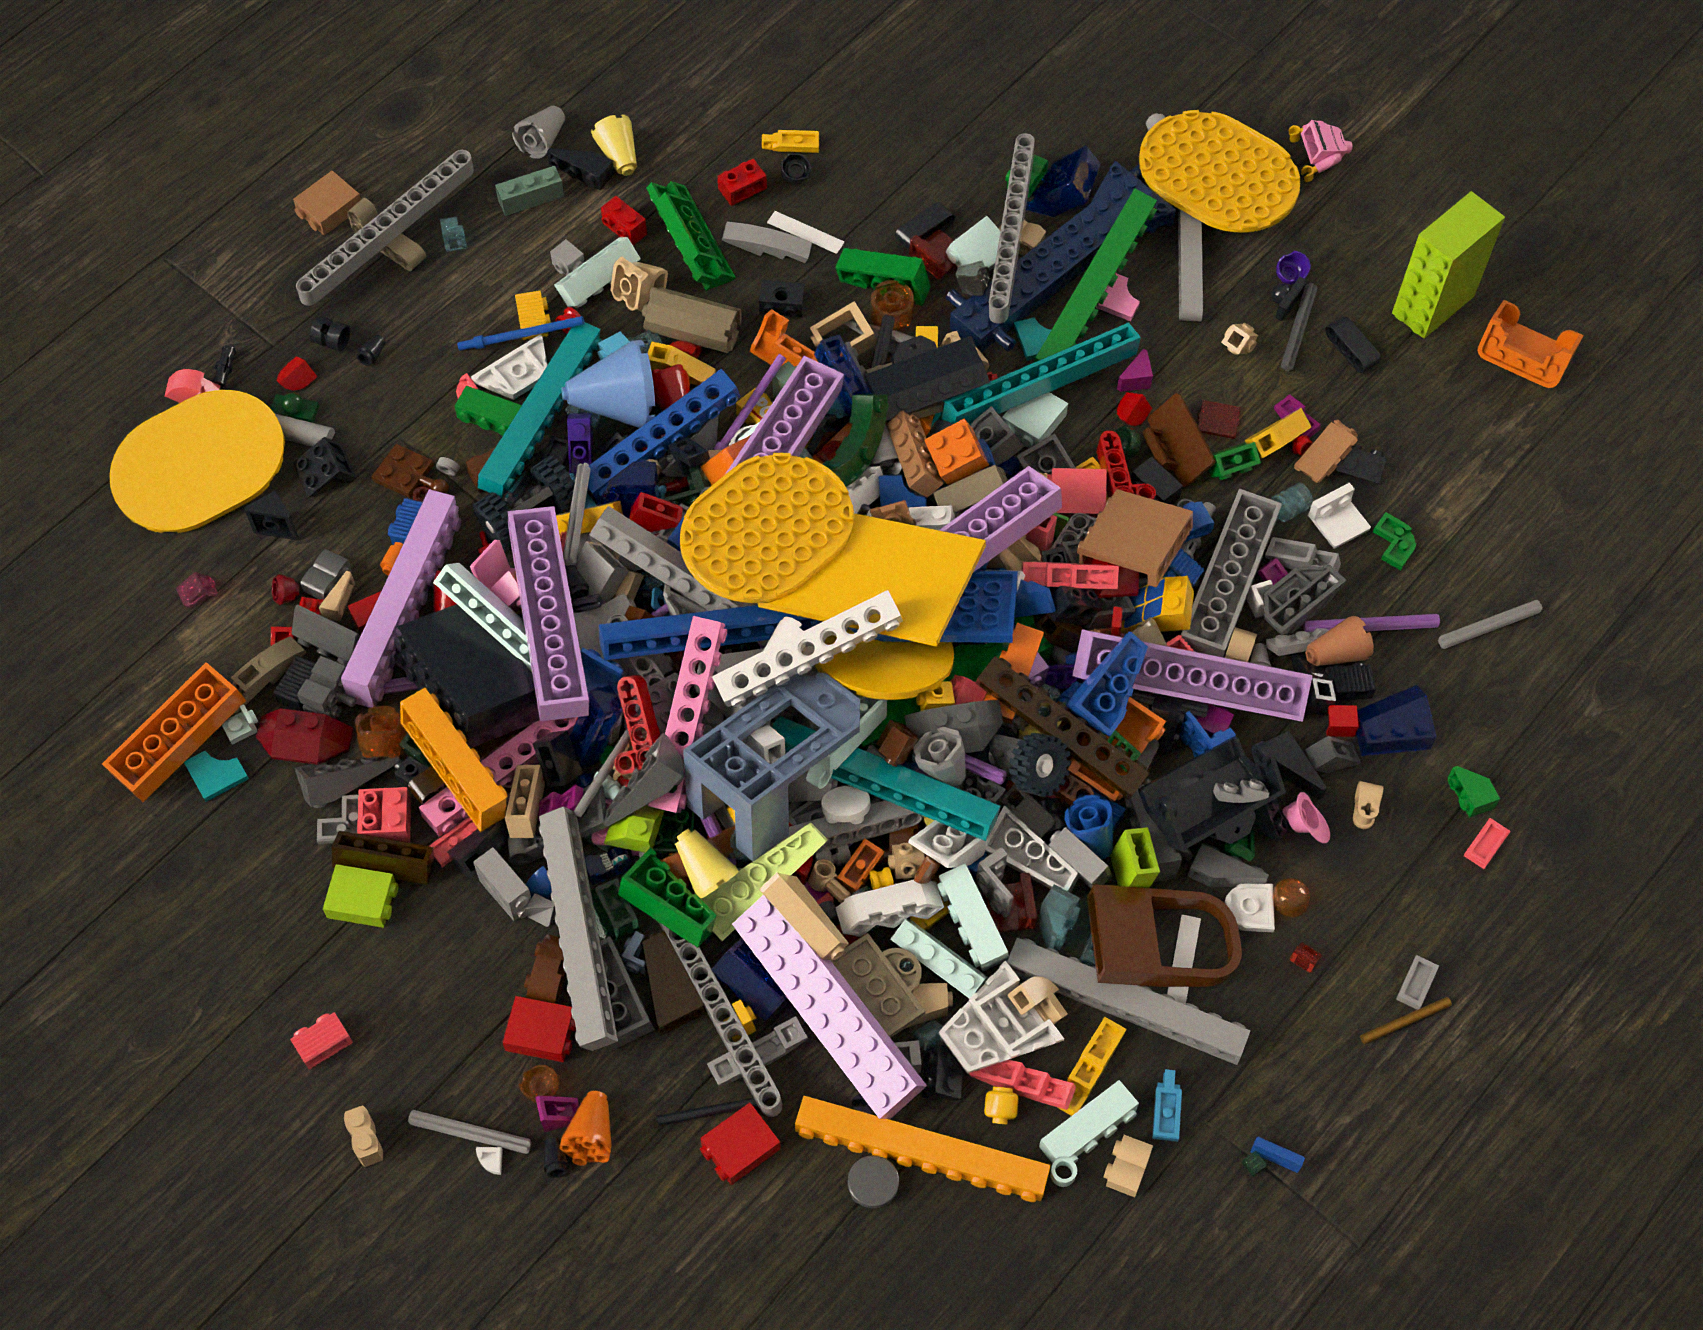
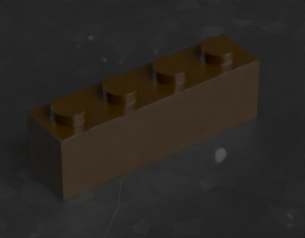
M338 831L332 845V868H335L337 864L391 873L394 879L427 885L434 869V847Z

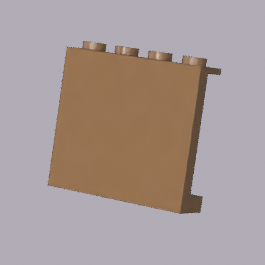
M1117 489L1113 496L1108 498L1104 510L1098 513L1095 524L1089 527L1084 541H1080L1077 548L1079 562L1084 564L1086 559L1091 557L1148 574V585L1157 587L1193 528V511Z

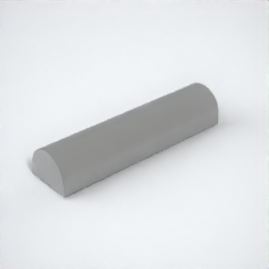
M274 413L282 427L284 439L287 441L312 447L323 437L332 440L335 434L334 429L331 427Z

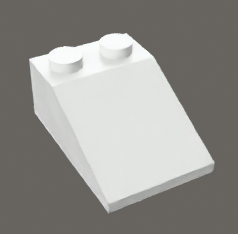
M935 820L911 837L908 843L945 867L953 868L964 863L967 866L971 865L982 857L985 853L988 839L986 841Z

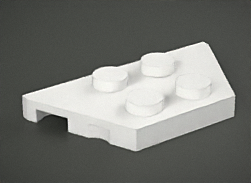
M542 335L536 336L471 376L472 381L476 385L513 400L534 388L547 367Z

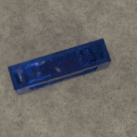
M836 335L821 340L814 355L819 363L844 374L842 390L837 398L850 420L852 395L862 394V391L865 394L872 393L841 336Z
M611 685L602 688L596 687L589 692V716L578 717L569 736L581 769L599 763L622 714L621 701ZM613 713L612 717L606 718L607 715Z

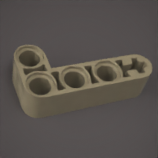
M362 198L348 211L349 221L354 233H357L377 216L375 206L366 198ZM402 233L380 250V252L408 271H412L426 258L425 251Z

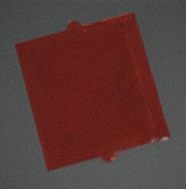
M1203 400L1201 413H1198V428L1200 432L1235 439L1237 426L1240 425L1239 414L1241 407Z

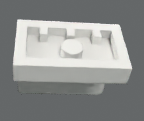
M1350 483L1313 501L1308 514L1309 518L1333 548L1351 541L1368 532L1371 528L1351 502L1355 489Z

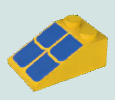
M1188 576L1162 578L1157 587L1145 585L1139 588L1137 596H1129L1136 612L1122 621V634L1129 631L1132 632L1149 617L1156 621L1160 631L1190 630L1194 590Z

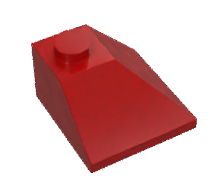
M1088 557L1084 564L1114 565ZM1119 566L1118 589H1094V592L1098 598L1137 596L1139 593V572Z

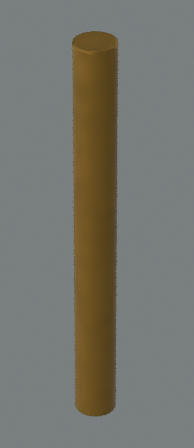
M1445 997L1360 1035L1363 1044H1367L1452 1005L1451 1000Z

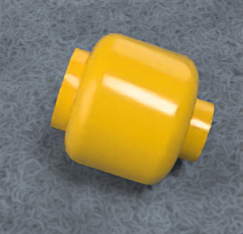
M993 1087L992 1091L986 1093L984 1113L987 1117L993 1118L992 1123L1008 1124V1119H1015L1017 1117L1018 1095L1013 1093L1012 1088Z

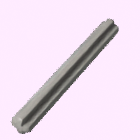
M1538 600L1531 601L1441 635L1438 643L1441 648L1446 649L1538 614L1542 610V605Z
M412 1110L409 1115V1124L525 1154L529 1153L531 1148V1140L528 1138Z

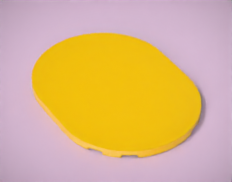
M1199 110L1183 111V114L1167 116L1157 122L1147 132L1141 144L1139 154L1140 170L1145 182L1152 191L1166 202L1216 229L1242 233L1271 227L1279 223L1291 212L1300 192V174L1297 166L1290 159V154L1268 137L1221 113L1199 112Z
M214 390L198 394L146 420L126 436L118 447L111 463L110 487L113 497L122 512L132 522L147 528V530L160 533L176 531L177 533L197 529L252 501L269 487V483L275 474L279 472L283 462L284 433L273 411L264 402L250 394L234 390Z
M773 453V455L762 457L755 456L730 470L702 493L688 508L680 530L682 557L694 578L705 588L721 597L744 603H763L778 600L803 586L843 550L852 532L854 508L844 483L832 470L818 461L808 457L792 456L790 453Z
M847 628V633H849V634H854V633H855V632H853V631H851L850 629ZM834 635L828 636L825 639V644H834L837 637ZM872 640L856 644V647L847 653L840 652L833 655L834 658L827 663L820 664L819 662L814 665L818 672L827 673L843 687L856 691L858 696L882 700H899L917 697L918 693L924 691L931 692L942 685V681L952 671L954 651L952 642H939L937 646H932L919 642H881Z

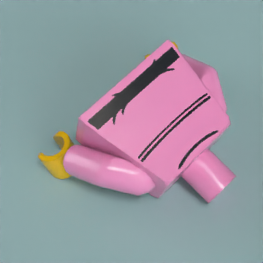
M1311 120L1309 124L1303 125V128L1293 125L1289 129L1291 142H1298L1300 135L1302 136L1310 163L1315 165L1314 167L1309 165L1303 167L1301 175L1309 173L1304 177L1305 182L1312 181L1314 173H1321L1338 164L1345 154H1349L1352 151V142L1344 140L1341 129L1328 125L1323 121Z

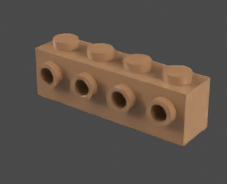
M900 411L886 426L909 488L928 498L944 483L924 439H926L920 421L913 414L909 415L904 411Z

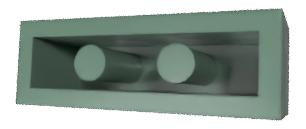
M555 166L495 185L498 202L505 216L564 197L562 180Z

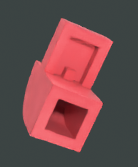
M183 369L176 371L169 377L165 397L181 403L198 394L220 390V385L203 378L204 373L201 371Z

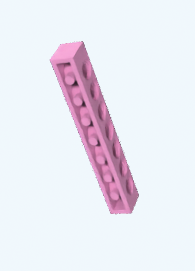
M693 616L665 732V735L668 736L683 760V750L697 741L698 737L701 738L703 736L705 724L702 723L704 714H707L710 708V700L707 699L709 691H713L715 686L712 676L715 666L718 667L721 661L720 644L725 642L727 636V629H724V623ZM704 638H709L712 643L707 651L701 649V641ZM703 661L706 665V670L698 675L695 671V666L698 662ZM693 685H698L700 688V694L696 698H692L689 694V690ZM691 708L695 716L692 721L687 722L684 719V712ZM682 732H686L689 736V741L684 746L678 742V737ZM685 776L674 793L668 792L650 802L648 806L681 813V809H685L687 804Z
M582 716L580 721H576V717L568 718V720L557 719L541 722L539 720L534 722L482 760L481 764L483 767L487 766L494 776L493 780L497 786L508 785L511 787L517 765H537L539 763L533 747L534 742L550 732L564 730L568 731L569 737L572 739L574 736L580 735L587 730L590 725L589 717ZM563 723L568 724L566 727L563 728L558 727L560 724ZM524 751L531 752L528 755H521V753ZM505 765H512L509 769H502ZM448 787L419 807L422 818L439 837L453 829L460 821L469 817ZM449 807L455 808L451 812H445V810Z

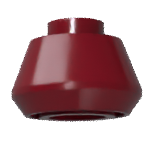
M283 574L275 576L272 581V598L274 602L278 605H283L294 601L295 596L299 595V584L295 583L293 578Z

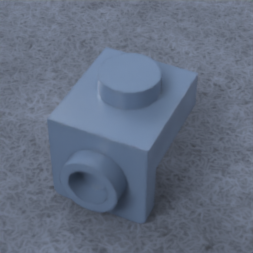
M637 931L632 938L629 937L625 942L622 959L628 971L635 974L640 972L645 975L648 971L646 962L639 959L644 950L642 941L645 940V935Z

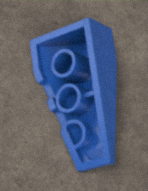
M987 568L986 570H1006V569H1004V568ZM1021 579L1016 597L1015 617L1056 611L1049 588L1033 581L1026 582Z
M1129 631L1068 701L1066 706L1069 708V712L1075 717H1082L1088 722V726L1107 736H1111L1125 717L1126 706L1129 697L1132 696L1133 685L1137 674L1140 672L1148 646Z

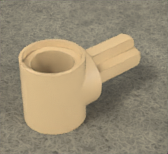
M821 859L814 864L808 879L812 889L823 892L828 890L840 903H843L845 898L851 896V893L837 881L838 875L835 873V866L832 862Z

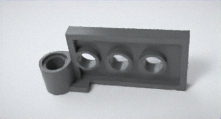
M603 785L587 807L586 814L581 818L577 816L581 839L607 827L603 825L606 813ZM589 786L583 788V796L586 793ZM538 821L534 838L508 837L509 857L512 864L518 866L527 865L544 857L543 837H540V823Z

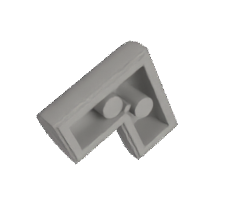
M359 795L342 796V818L317 819V843L319 845L333 844L338 831L357 834Z

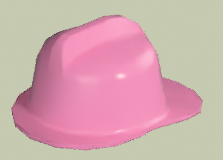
M1300 792L1296 801L1283 808V814L1295 832L1311 833L1321 843H1327L1330 840V830L1326 820L1313 805L1306 793Z

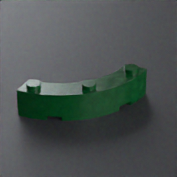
M888 394L852 395V411L849 422L852 423L850 433L848 437H844L836 451V456L831 461L823 463L840 478L846 487L863 474L877 452L884 432L889 407Z

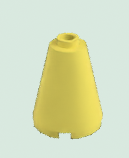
M612 115L597 122L594 125L596 129L594 131L591 130V133L606 157L613 160V167L617 173L627 176L632 174L637 167L632 123L626 115H621L622 118H616L615 115Z
M688 828L677 836L679 841L675 843L694 892L700 899L719 888L718 886L724 882L726 883L739 872L732 862L696 830L691 832Z

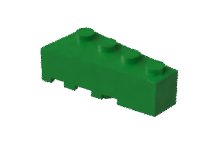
M844 248L835 267L841 282L864 289L869 286L877 291V293L884 295L886 292L896 294L897 299L905 301L906 298L915 300V304L923 306L931 288L923 259L917 257Z
M650 847L622 877L618 895L699 948L712 933L717 915L696 894H692L686 888L687 884L681 878L677 879L670 871L671 868L665 862H661L656 857V852Z

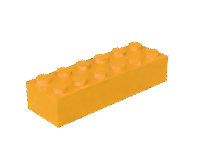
M423 688L400 702L401 724L476 827L482 832L505 818L507 793L501 785L497 786L493 780L494 776L487 766L483 767L477 751L474 748L470 749L466 744L467 740L463 732L456 730L452 725L453 720L448 712L441 710L437 697L433 693L430 694L426 688Z

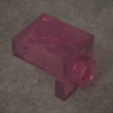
M197 572L190 575L176 588L183 605L189 608L206 594L213 597L218 594L214 580L208 575Z

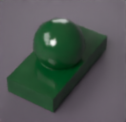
M295 392L286 395L276 394L271 406L273 413L311 423L314 422L319 409L318 402L302 399Z
M1252 828L1250 834L1232 844L1225 842V854L1236 856L1239 859L1244 858L1250 862L1255 857L1254 829Z

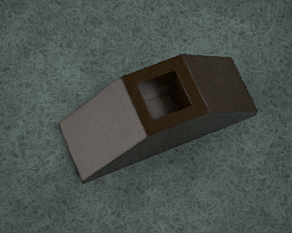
M1049 613L1033 615L1036 628L1044 632L1043 636L1049 643L1071 653L1078 651L1083 629L1080 625L1053 622Z

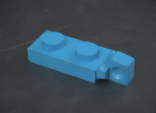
M1165 1069L1163 1083H1157L1152 1139L1177 1142L1179 1140L1182 1090L1180 1085L1175 1084V1070Z

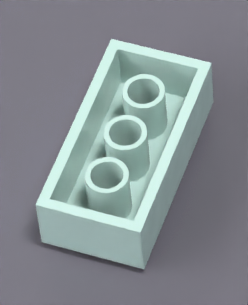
M966 863L939 875L940 883L937 884L943 901L949 900L951 904L947 907L954 924L959 922L961 925L958 930L964 945L970 944L972 948L969 950L975 968L980 966L984 972L1003 963L1005 960L1007 961L1009 958L1008 950Z

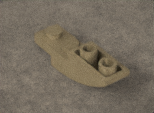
M291 636L259 653L231 677L234 680L232 685L238 689L246 700L245 706L269 682L274 685L288 671L297 655L302 657L306 653ZM240 707L234 712L235 715L241 711Z

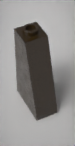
M665 931L652 933L642 941L657 1025L661 1036L705 1014L704 1003Z

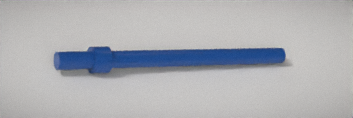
M583 316L486 337L483 335L475 336L472 340L458 342L457 345L459 351L471 348L482 349L486 348V345L584 325L585 323Z

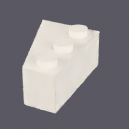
M880 466L867 467L856 481L846 487L855 514L858 513L862 504L869 505L880 496L879 476L883 475Z

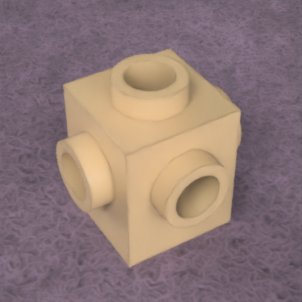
M1246 323L1233 324L1227 329L1221 343L1226 345L1227 349L1235 355L1247 354L1255 348L1257 344L1255 340L1258 335L1253 332L1254 328Z
M910 843L892 845V855H888V865L890 870H894L895 879L914 878L915 873L925 859L924 852Z

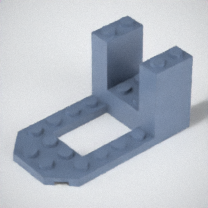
M797 673L789 677L790 680L779 686L775 684L767 692L758 696L683 750L687 807L704 820L723 805L727 804L735 811L736 848L753 862L789 835L788 785L860 732V699L827 673H816V676H802ZM792 705L819 726L820 729L774 763L769 764L743 743L742 740Z

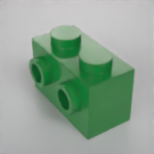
M1255 442L1242 443L1212 453L1215 458V464L1209 468L1211 477H1219L1220 480L1232 477L1233 472L1239 471L1244 473L1252 470V466L1261 463Z

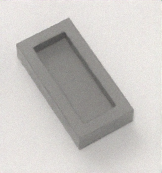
M1416 955L1396 1000L1417 1010L1420 1009L1439 965Z

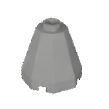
M941 727L937 729L938 733L932 734L931 731L924 733L913 747L918 767L935 780L953 787L960 785L966 778L965 750L959 731Z

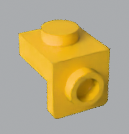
M741 1000L733 1003L732 1006L747 1035L755 1032L756 1029L752 1021L756 1017L751 1007H745ZM739 1035L732 1037L734 1042L742 1038Z

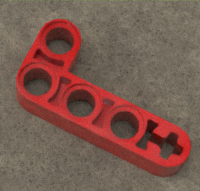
M1104 431L1100 436L1097 446V456L1100 468L1107 469L1106 492L1108 498L1112 497L1118 489L1154 500L1156 490L1153 486L1131 483L1119 435L1114 431Z
M640 675L623 677L617 685L633 750L623 752L615 758V768L621 774L632 773L636 767L641 769L644 761L647 759L644 755L660 737L646 680ZM637 704H638V705L640 706V708H641V713H640V715H638L637 712H636V705H637ZM642 728L647 731V738L643 737ZM627 757L632 761L631 767L627 764Z

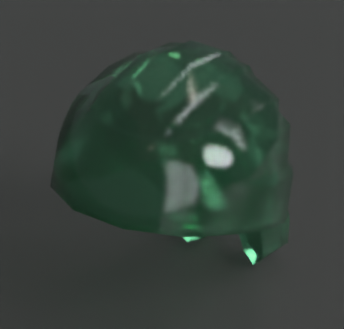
M1127 426L1120 427L1114 432L1119 435L1125 460H1128L1139 452L1141 438L1135 429Z

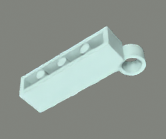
M858 696L860 699V732L810 768L806 778L807 782L819 789L827 785L832 776L833 769L836 770L886 718L887 700Z
M1120 1080L1041 1139L1039 1148L1052 1162L1050 1177L1056 1185L1060 1187L1071 1185L1077 1174L1075 1164L1078 1161L1077 1156L1083 1151L1086 1153L1092 1151L1098 1145L1096 1141L1103 1136L1105 1138L1110 1137L1117 1131V1125L1122 1121L1128 1123L1137 1115L1135 1111L1139 1103ZM1059 1166H1067L1071 1170L1072 1176L1062 1179L1057 1176L1055 1169Z

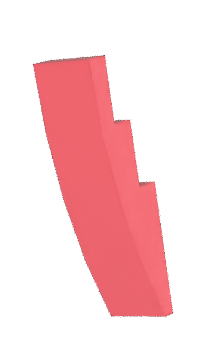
M1022 561V572L1025 574L1024 581L1026 582L1033 581L1047 587L1067 586L1087 589H1118L1119 566Z
M1006 1060L969 1073L971 1077L995 1087L1012 1088L1013 1093L1065 1110H1068L1076 1090L1074 1083L1051 1078L1046 1072L1026 1068L1023 1063L1013 1060Z

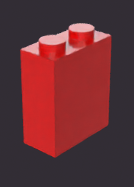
M515 996L503 1039L505 1051L564 1062L565 1055H569L572 1048L571 1033L576 1031L575 1020L571 1014L572 1007Z
M751 1103L745 1105L700 1138L701 1153L707 1161L713 1160L717 1166L715 1171L722 1181L727 1179L730 1185L737 1182L781 1149L780 1141Z

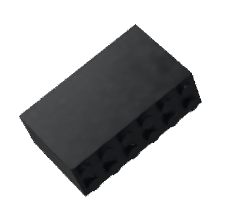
M458 604L396 627V637L394 638L396 654H394V660L397 666L402 667L406 672L408 680L417 686L418 691L426 688L430 694L433 693L440 703L439 707L443 712L446 711L453 720L452 725L455 729L463 732L469 748L540 720L532 672L521 659L512 654Z

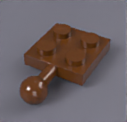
M395 444L371 476L373 482L408 498H411L420 484L431 488L433 491L445 494L449 491V485L444 479L433 480L426 477L434 466L433 460L398 444Z

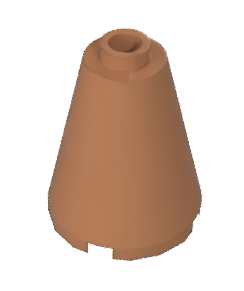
M1348 617L1307 646L1306 658L1315 666L1365 661L1373 654L1374 645L1371 633L1365 632L1363 626H1366V624L1359 617Z

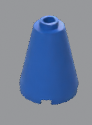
M1086 795L1076 799L1073 802L1074 805L1065 811L1064 819L1067 828L1100 859L1109 857L1113 850V809L1109 801L1100 799V796Z

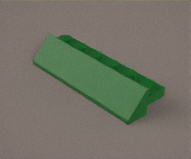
M672 181L666 187L651 182L646 188L650 194V199L656 205L659 216L664 220L667 231L675 240V245L682 253L683 260L689 266L694 280L702 283L706 291L733 281L736 277L686 186Z

